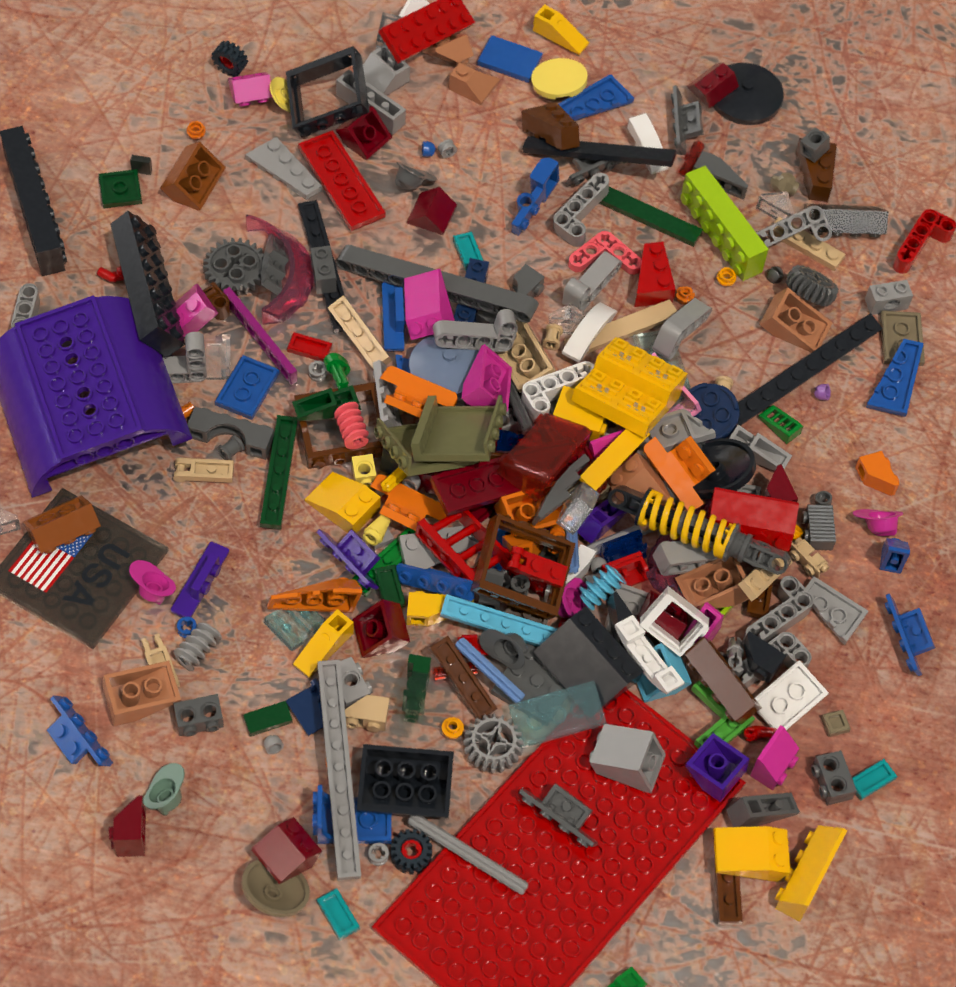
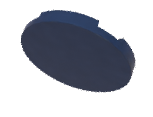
M702 383L689 389L688 391L699 402L702 409L694 417L700 419L709 430L711 428L715 430L716 438L714 439L728 437L736 428L740 416V409L735 395L725 386Z

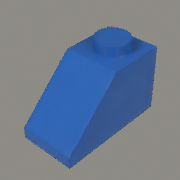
M886 538L881 552L880 570L901 574L910 555L908 542L897 538Z

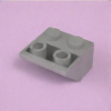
M386 44L371 52L363 64L365 81L386 96L409 82L410 66L405 61L398 64Z

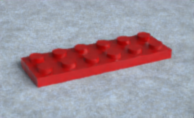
M436 0L382 27L378 33L399 64L472 26L475 21L462 0Z
M333 130L298 143L300 152L350 231L386 217L385 210Z

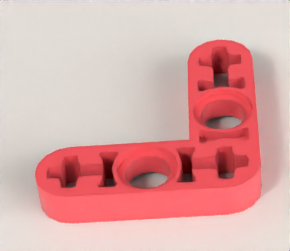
M608 231L599 232L569 257L568 266L574 272H581L586 269L604 251L621 260V268L628 274L634 275L639 273L641 258ZM594 249L596 253L591 255L586 250ZM621 250L624 254L618 256L614 254V251Z

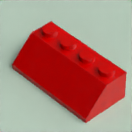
M715 487L707 519L714 514L717 517L715 522L719 524L722 519L727 520L726 527H728L729 523L741 524L740 532L746 535L752 534L753 539L763 541L777 549L790 551L795 533L799 503Z

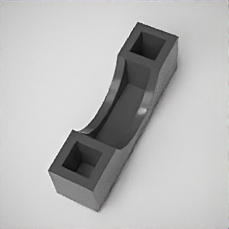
M525 264L514 275L512 288L517 293L534 298L536 295L539 296L544 290L545 276ZM479 310L476 313L475 323L494 324L496 314Z
M194 407L187 424L194 440L208 443L219 435H236L244 443L247 455L267 460L273 445L274 429L269 426L251 423L246 419H237L225 413H216L208 408Z

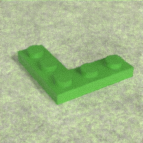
M700 680L692 686L691 691L721 718L696 739L694 745L698 749L712 733L729 744L754 722L755 718L753 716L743 724L736 721L731 722L724 713L726 708L723 704L719 705L711 696L713 691L710 687L706 688Z

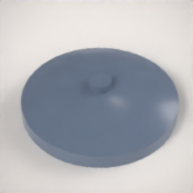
M433 334L420 341L411 352L409 371L415 376L455 392L457 397L461 398L463 383L479 350L439 347L435 343Z

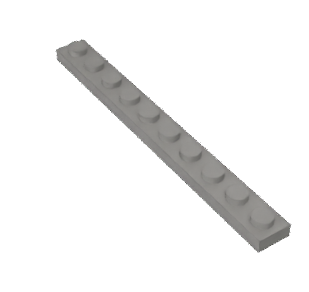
M340 660L317 661L338 881L361 879Z

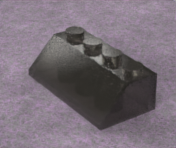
M804 204V209L812 205L822 208L832 229V236H842V233H850V236L853 237L869 234V237L879 238L881 234L887 235L889 211L881 206ZM812 209L809 212V217L812 220H816L820 213L817 209ZM810 227L806 228L813 235ZM820 227L817 234L823 235V232H828L826 227Z

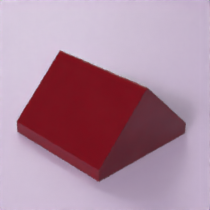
M440 186L421 192L407 220V224L444 235L457 204Z

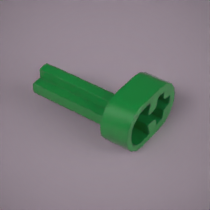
M338 353L328 354L324 358L326 370L332 374L339 390L348 387L349 382L346 376L351 370L348 361Z

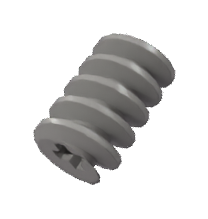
M203 622L198 623L197 629H193L191 635H188L185 641L181 642L180 648L174 650V655L178 662L189 671H194L192 663L197 666L200 664L197 657L201 659L206 657L202 652L203 650L210 653L211 649L208 644L214 647L217 645L214 638L217 640L222 639V635L215 628Z

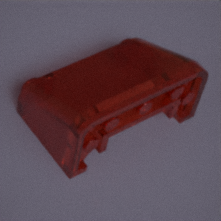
M541 413L534 421L535 425L508 454L504 453L498 461L500 466L497 473L535 502H538L543 497L544 490L552 484L554 478L569 461L583 452L593 433L588 427L550 413H545L544 415Z

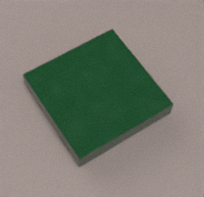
M137 169L98 174L103 209L142 204Z

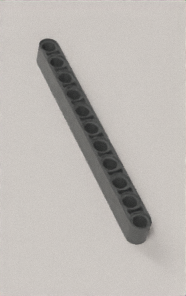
M345 245L336 260L337 266L344 271L403 288L404 278L436 270L352 245ZM441 271L447 295L451 302L496 315L500 310L510 309L514 312L515 319L524 323L531 321L539 306L538 301L531 296Z

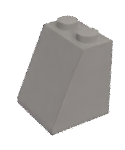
M604 724L602 731L598 733L597 744L594 751L590 754L589 761L596 774L644 792L652 793L666 754L652 731Z

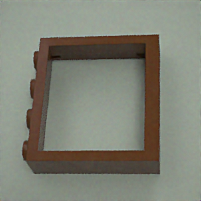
M376 383L354 385L359 403L372 401L376 419L380 418ZM318 392L294 395V401ZM298 420L308 469L317 467L320 469L329 465H342L346 462H352L353 456L373 454V458H381L383 445L380 441L368 442V444L358 449H348L345 446L313 452L306 421Z
M497 514L489 520L471 591L548 620L557 617L576 543L565 539V536L552 535L547 529L531 527L528 522L513 520L509 515ZM498 529L559 551L557 563L568 566L563 587L557 588L551 585L547 603L485 580Z

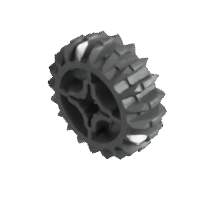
M803 265L793 266L787 275V286L797 296H801L815 305H831L839 292L837 285L831 279L821 274V272Z

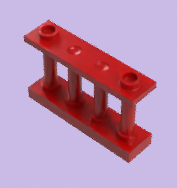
M467 510L447 516L433 525L429 524L424 518L418 521L415 535L453 576L471 581L474 580L477 567L470 568L465 560L482 550L487 529L471 512ZM457 520L465 527L447 539L442 538L437 533ZM471 534L478 541L477 544L460 554L456 553L451 547ZM495 540L492 551L493 557L490 559L488 569L499 563L507 570L508 561L511 560L512 556L507 548Z

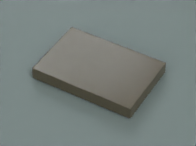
M881 311L884 364H890L903 339L923 343L921 313ZM924 346L918 366H924L925 363Z

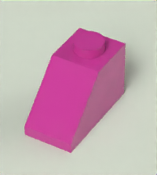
M706 602L700 611L709 618V630L703 637L712 641L722 626L724 615ZM694 619L683 636L685 637L699 621ZM699 636L694 642L697 643L701 637Z

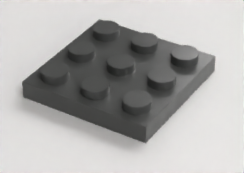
M526 643L529 650L525 655L523 667L517 670L507 667L503 673L525 694L523 700L520 703H514L496 685L491 690V694L548 727L569 694L533 654V651L538 647Z

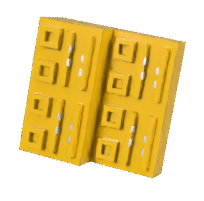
M615 337L598 354L591 372L575 387L571 401L645 438L678 401L688 373L666 363L665 360L647 353V351L629 344V342L619 337Z

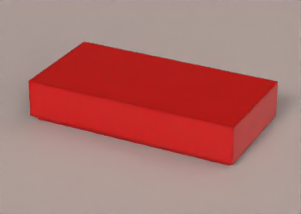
M294 332L287 347V352L324 362V358L330 354L332 343Z

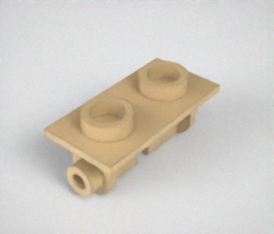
M799 537L794 543L792 542L789 554L794 561H799L804 566L803 568L809 576H815L819 579L820 572L825 573L829 569L828 562L818 552L811 557L810 554L815 549L805 539Z

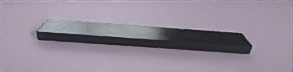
M527 136L522 147L523 153L666 167H672L676 157V150L586 141H579L580 146L560 150L546 143L545 138Z
M317 200L298 203L309 248L330 246ZM332 254L336 274V292L323 293L333 332L339 333L344 332V329L328 309L331 304L344 295Z

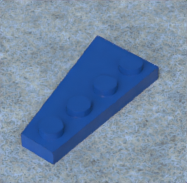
M610 74L585 88L576 96L569 97L560 102L559 105L575 121L634 103V97Z
M903 339L871 399H869L866 408L906 417L924 343Z

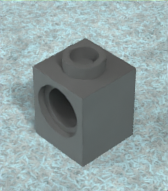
M816 127L800 140V154L814 163L830 149V136Z

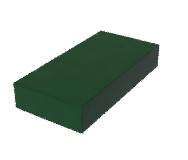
M395 564L375 568L373 573L376 584L379 586L378 591L381 600L400 603L401 608L405 607L406 602Z
M286 701L243 714L250 737L293 723Z

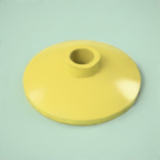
M275 77L270 82L271 95L282 109L290 112L287 80L282 77Z

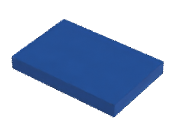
M491 35L478 59L477 65L529 83L532 72L539 65L543 53Z
M242 355L215 400V406L253 420L280 373L279 369Z

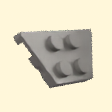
M679 409L666 413L649 432L650 435L640 445L637 453L647 458L643 452V447L655 436L664 449L669 452L689 436L696 443L716 438V433L712 428L710 430L706 428L700 419L693 417L686 409Z

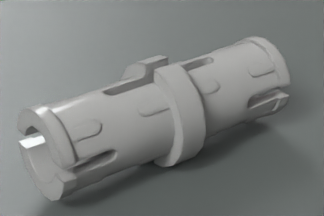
M731 637L728 641L726 653L728 664L731 667L734 666V663L736 664L735 668L742 665L744 649L742 647V640L737 637V641H735V637Z

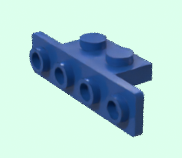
M382 283L384 350L404 351V324H406L403 287Z
M402 563L396 565L400 584L444 595L448 594L468 601L474 599V592L471 591L473 581L431 568L423 569Z
M889 593L886 595L888 602H885V606L889 615L893 614L895 619L892 621L893 628L896 633L901 635L902 639L899 640L902 651L908 654L909 659H906L909 670L911 672L914 671L920 676L922 672L916 656L935 649L934 642L921 609L917 608L900 615L896 603Z
M53 695L50 700L59 710L61 716L47 729V732L69 762L77 764L89 752L98 765L111 766L113 762L109 758V752L98 743L96 734L84 724V718L72 708V702L65 696Z

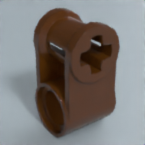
M211 282L209 287L205 288L203 292L218 312L214 318L225 320L231 314L229 298L220 290L215 282Z

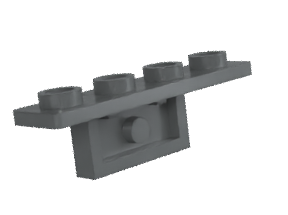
M677 85L673 86V94H671V100L674 105L672 115L675 119L673 129L676 134L674 144L676 149H680L682 155L686 154V139L703 135L702 111L699 101L683 105L682 94Z
M573 158L572 161L578 172L571 174L566 184L568 186L573 184L579 185L586 178L592 177L596 173H601L603 170L609 171L621 162Z
M555 783L543 801L527 789L519 791L523 795L522 800L531 807L535 804L541 809L540 813L549 820L554 818L560 823L558 827L568 834L572 832L577 835V841L587 848L589 845L596 847L598 842L581 830V827L593 810Z

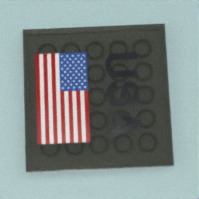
M62 488L43 512L78 496ZM92 505L101 527L96 528V531L90 535L83 534L77 537V540L67 545L63 543L57 546V549L51 553L41 554L36 549L28 532H26L0 564V596L94 649L139 590V584L134 581L129 572L132 562L144 560L157 567L169 550L167 546Z

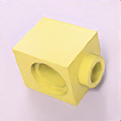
M373 454L353 456L352 472L354 481L362 483L368 488H371L370 486L376 478Z

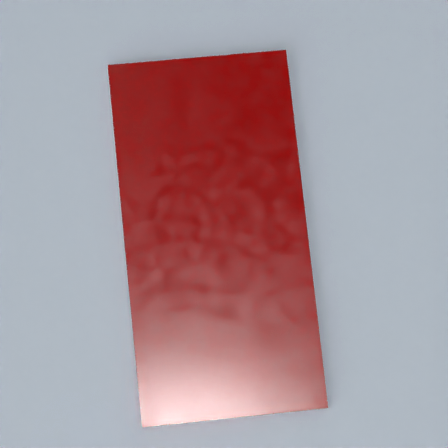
M629 690L625 691L591 719L577 705L455 836L528 882V888L523 895L517 893L445 847L371 926V929L438 987H571L741 791L746 782L740 778L721 802L702 790L686 767V763L698 751V748L694 745L695 742ZM604 724L654 732L666 755L652 793L644 792L596 774L589 758L591 752L595 749L598 733L602 731ZM555 783L593 810L581 827V830L598 842L596 847L589 845L587 848L577 841V835L572 832L570 834L564 832L558 827L560 824L554 818L549 820L540 813L541 809L535 804L531 807L522 800L523 795L519 791L527 789L542 801Z

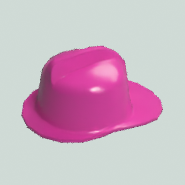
M860 509L853 511V515L864 518L869 530L875 535L894 536L897 534L898 517L902 516L903 512Z
M137 560L130 565V575L139 584V593L145 600L160 605L166 596L172 595L176 591L174 581L152 563Z
M580 578L570 580L564 588L558 612L562 618H571L586 606L580 597L579 587L582 586L585 589L588 587Z

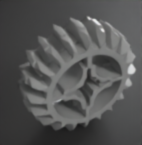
M495 713L492 714V718H488L485 714L483 715V721L476 718L475 724L470 723L469 730L465 731L463 745L466 747L464 748V753L469 754V762L475 761V768L482 765L483 772L487 768H491L492 773H495L496 768L503 772L504 766L510 769L512 762L517 763L519 760L518 756L522 755L523 750L521 748L524 746V741L521 739L523 734L518 732V725L512 726V719L504 721V715H501L500 719H498ZM501 732L509 738L511 743L507 742L508 740L504 739L501 736ZM495 737H497L496 743L493 745L492 749H490L492 742H494ZM476 743L486 750V754L478 749Z

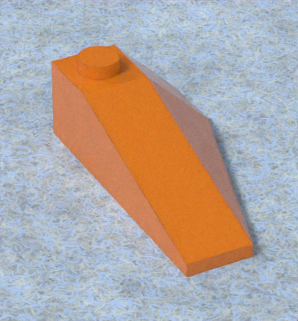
M345 577L332 579L271 595L267 609L335 612L338 609L341 612L353 613L362 595V588L356 580Z

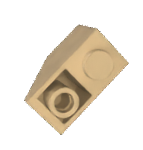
M366 695L345 709L346 727L351 729L357 727L366 728L371 732L385 731L390 698Z

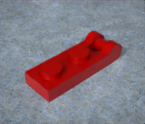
M512 546V558L508 561L507 569L557 588L563 587L568 566L525 551L521 547ZM520 558L524 560L523 565L519 563Z

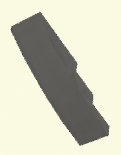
M272 233L268 236L264 251L261 285L274 294L279 295L283 290L281 281L286 276L285 265L289 262L287 243Z
M583 454L551 487L532 520L534 526L569 499L571 495L567 490L573 487L581 478L577 472L583 469L590 461L586 454Z

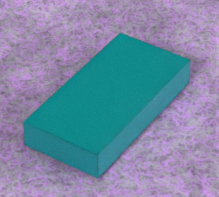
M472 231L453 236L454 244L465 270H467L470 258L483 260Z
M883 759L852 778L857 790L855 794L861 801L896 780L898 776L886 760Z
M337 888L317 899L319 907L339 941L360 930L358 922Z

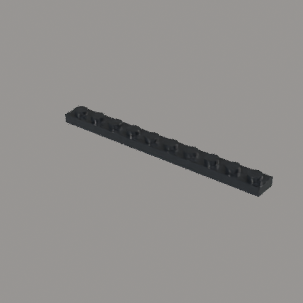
M870 313L739 401L740 416L737 425L742 426L883 329Z

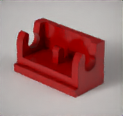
M641 551L606 563L614 567L622 575L628 586L642 583L649 578L647 574L649 569ZM606 564L601 567V570L605 573L607 572Z

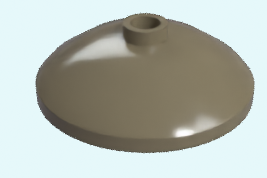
M258 859L250 863L242 875L241 885L244 895L255 908L268 915L276 917L296 915L305 908L309 900V885L302 873L279 884Z

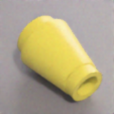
M381 514L364 529V540L373 546L381 543L391 522L390 519Z

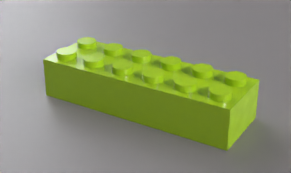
M706 166L686 173L680 196L681 201L691 211L692 217L700 223L703 231L709 235L713 245L720 250L724 260L729 262L735 274L742 281L762 273L769 249Z

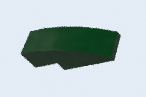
M353 385L335 392L332 391V388L292 402L299 421L335 418L334 413L336 409L348 402H357L359 405L358 409L362 410Z

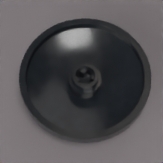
M734 63L727 65L735 72L739 87L713 106L716 112L723 118L741 125H758L774 118L780 111L784 99V90L779 79L768 69L756 64Z
M719 438L707 440L705 445H702V452L716 470L693 488L701 499H712L715 487L734 491L741 489L751 480L756 470V460L752 449L745 443L735 439Z

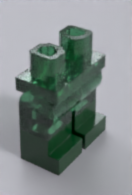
M409 654L407 667L408 681L406 689L403 691L402 711H405L404 721L418 723L419 714L424 715L430 678L431 657Z

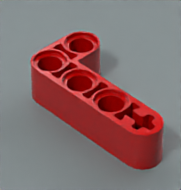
M933 209L924 210L898 250L893 263V269L900 274L908 273L930 237L942 243L950 242L956 229V222L952 218Z

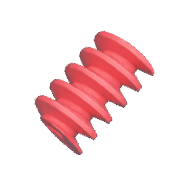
M357 402L345 403L339 406L334 413L344 445L348 449H358L369 442L367 438L369 432L366 430V424L363 423V417L360 416L361 411L358 409L359 405Z

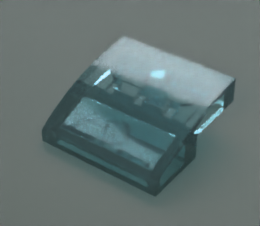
M276 610L267 615L263 622L292 652L312 638L326 620L317 611Z

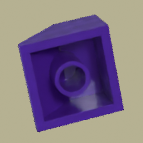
M712 733L686 763V767L701 789L721 802L747 771L750 758Z

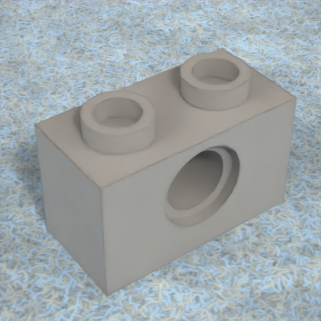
M902 280L870 285L865 301L869 312L875 315L880 314L881 311L907 310L913 294L908 281Z
M352 656L340 661L345 709L366 695L373 693L370 683L364 681L362 677L363 671L358 662L355 663ZM352 681L356 684L354 686H348L346 683Z

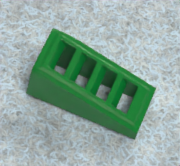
M772 405L758 416L786 444L799 436L803 430V425L775 405ZM772 412L775 414L771 418L767 417Z

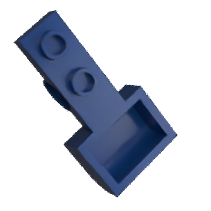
M543 158L531 172V194L522 193L517 198L518 214L511 223L512 233L519 236L522 230L525 231L528 228L529 220L538 213L541 202L545 203L558 184L559 162L551 158ZM526 203H527V204H530V205L527 206V207L522 206L523 204H526Z

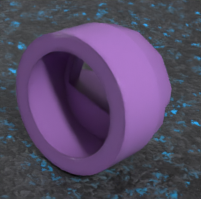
M820 384L815 387L814 395L817 399H830L831 390L829 384Z

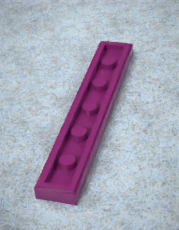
M230 287L224 289L223 293L229 298L230 310L277 369H279L289 384L293 385L296 383L297 370L234 291Z

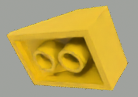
M331 472L305 498V502L348 533L352 529L358 533L380 510L381 496L362 483Z
M768 826L719 827L713 829L716 873L778 882L790 874L787 829Z

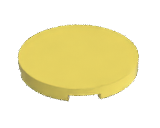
M556 58L539 64L532 72L531 79L536 93L545 98L556 100V97L569 96L571 98L582 92L587 85L588 76L586 68L581 63L572 59Z

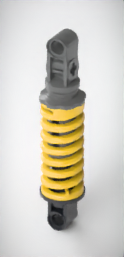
M619 485L608 495V502L612 507L635 516L634 525L646 526L649 523L651 531H656L659 528L661 535H667L670 532V537L673 540L681 536L683 544H688L691 541V545L695 549L702 545L704 553H709L713 549L714 557L721 559L723 562H726L729 557L737 559V562L742 563L745 561L752 566L765 569L777 575L784 573L791 563L790 555L787 552L772 547L763 541L753 539L752 534L746 535L740 532L741 524L729 523L728 527H726V519H722L720 524L715 522L717 517L714 514L707 519L705 518V510H700L697 515L694 513L695 507L692 505L689 506L688 510L682 512L685 505L683 501H680L676 509L672 508L673 497H669L664 505L661 503L663 493L651 487L644 494L625 485ZM616 492L623 494L624 501H619L616 498ZM774 559H782L785 565L783 567L777 566Z

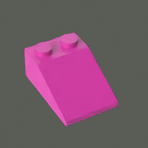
M441 269L404 278L405 318L411 340L433 335L432 327L439 320L455 321Z
M482 345L463 383L461 399L470 406H495L498 395H502L503 403H506L508 411L512 367L488 346Z

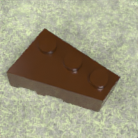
M548 102L542 106L521 110L522 131L526 133L530 131L534 133L536 138L541 136L546 139V143L560 150L580 146L579 125L557 102Z
M799 138L795 153L800 162V171H802L804 176L803 181L808 199L828 203L833 185L837 144L830 143V149L814 163L800 154V140L803 138Z

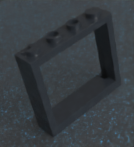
M354 46L286 71L292 128L301 138L370 113L362 55ZM353 66L357 102L304 120L300 85Z

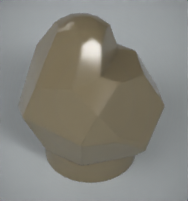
M782 173L780 176L773 175L770 179L773 189L783 197L787 195L794 196L800 184L791 173Z

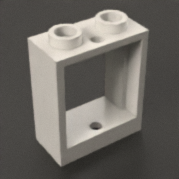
M667 586L640 617L639 625L681 657L695 644L694 641L699 636L702 638L708 632L709 618ZM672 601L699 621L681 642L654 622Z

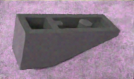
M702 151L693 170L706 166L726 193L744 200L748 185L720 157Z
M792 793L741 797L726 809L733 827H757L800 813Z

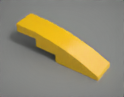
M625 429L585 470L579 480L594 493L648 438L650 433L643 438Z

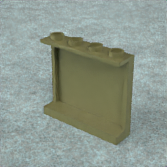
M498 395L495 406H438L437 397L428 396L411 442L414 462L490 461L492 453H495V442L499 440V428L503 427V416H506L507 406L506 403H503L502 395Z
M377 418L376 426L374 427L376 439L382 443L383 448L389 452L391 458L397 462L399 468L408 477L457 469L479 463V461L414 462L411 442L418 423L387 427L380 418Z

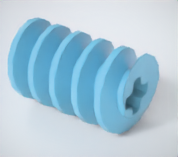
M608 564L605 565L606 573L599 570L600 578L595 575L592 576L593 584L586 581L587 589L582 586L579 587L582 601L592 611L595 610L594 604L600 606L602 604L601 599H608L607 593L612 595L615 592L614 588L621 589L620 582L627 584L622 575Z

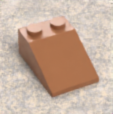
M786 288L774 295L759 325L774 337L812 353L821 347L832 322L801 297L797 296L791 289Z
M637 452L607 480L612 490L619 485H625L645 494L648 488L651 487L663 493L661 503L664 505L667 499L671 497L650 460ZM616 492L618 500L624 501L623 494ZM649 523L646 526L639 527L642 531L646 532L649 529Z
M729 557L726 562L719 558L675 577L685 600L698 610H701L706 602L714 608L735 606L749 600L738 585L746 577V574L741 564L733 557Z
M170 661L103 675V690L114 726L138 721L174 705L173 703L181 701Z

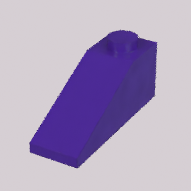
M607 499L586 513L577 527V532L583 539L592 544L611 529L627 512L612 507Z

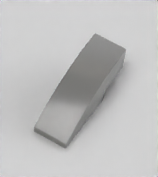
M737 425L728 437V439H735L748 445L754 453L756 464L771 470H775L779 464H782L785 469L792 457L791 454L761 434L757 433L754 436L740 425Z

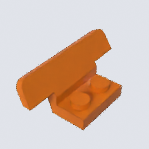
M394 366L387 367L380 379L397 385L394 395H386L384 403L419 418L428 396H436L437 403L444 406H455L458 401L455 392Z
M656 436L645 444L643 452L677 499L685 503V510H688L691 505L695 507V510L704 505V502L693 487L716 469L694 439L689 436L668 453Z
M383 474L377 475L370 486L388 495L380 514L415 531L417 522L423 518L425 519L426 515L439 521L446 517L440 502L401 483L390 492L383 491L381 482L387 478Z

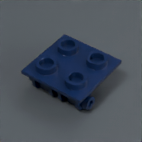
M318 678L310 682L311 686L285 700L308 736L323 728Z

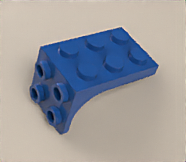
M318 785V792H313V836H317L318 844H334L330 795L323 791L322 785ZM354 797L358 844H391V814L357 811L358 797Z

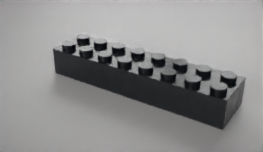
M23 126L0 131L5 159L41 275L43 277L65 271L64 263L67 262L64 251L65 247L63 240L60 238L58 224L55 222L53 208L49 205L48 193L43 190L46 189L43 177L38 175L41 174L38 162L34 160L36 155L34 148L30 145L29 133L24 132Z
M127 211L110 225L139 340L163 356L169 357L184 346L185 341L183 337L184 332L179 322L180 317L175 307L176 302L171 292L172 287L169 284L168 273L163 263L164 258L161 255V246L156 237L157 231L151 224L145 223L138 215Z

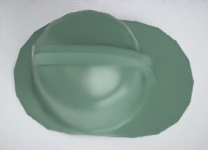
M169 763L156 773L144 796V805L151 810L156 809L162 815H168L170 811L180 804L182 800L180 787L185 777L184 768L180 764Z

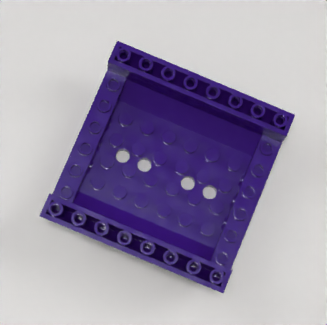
M92 295L17 322L13 328L0 337V402L32 498L52 491L49 477L168 434L173 446L193 439L162 355L139 340L129 298L119 296L95 297ZM64 342H72L69 347H62ZM78 358L76 363L68 364L69 359ZM84 391L90 392L89 395L85 398L79 397V395ZM90 408L96 409V411L91 415L85 414V412Z

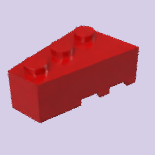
M664 242L644 243L634 307L652 306L669 299L673 303L676 288Z

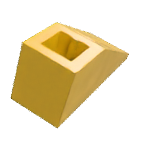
M544 4L534 15V32L577 55H580L589 45V41L560 12Z
M423 591L409 592L406 625L428 627L447 620V618L440 616L446 595L440 593L430 594Z
M337 609L320 626L293 665L310 678L318 670L317 661H327L354 634V622Z

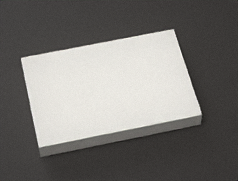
M799 660L755 697L762 707L757 713L769 727L778 729L782 725L787 730L829 693Z

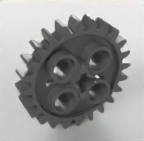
M231 238L229 243L223 239V245L217 242L216 248L210 247V253H206V259H203L205 279H208L209 284L215 282L222 292L230 287L233 291H236L238 296L242 290L248 294V288L255 291V284L261 286V269L264 256L262 248L257 249L256 243L250 245V240L243 243L242 238H239L238 242Z

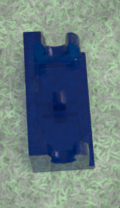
M499 429L497 451L519 452L529 449L528 447H520L518 445L519 439L525 440L528 437L523 434L512 433L513 431Z
M639 529L602 543L599 555L607 563L641 551L643 558H647L646 552L648 547L647 543H642L643 534Z

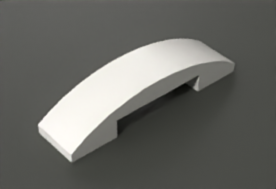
M601 302L596 304L575 329L562 354L580 363L589 351L591 343L604 326L612 321L617 311Z
M633 615L615 624L614 627L627 652L644 671L643 674L659 690L668 694L684 685L685 682L673 666L668 667L644 637L646 631L639 625L640 623Z

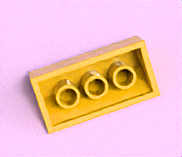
M818 825L815 832H809L804 841L808 845L806 850L800 849L795 859V862L798 863L796 869L790 868V874L785 878V881L788 882L786 888L781 887L775 897V900L779 901L775 909L799 922L801 921L847 832L846 829Z

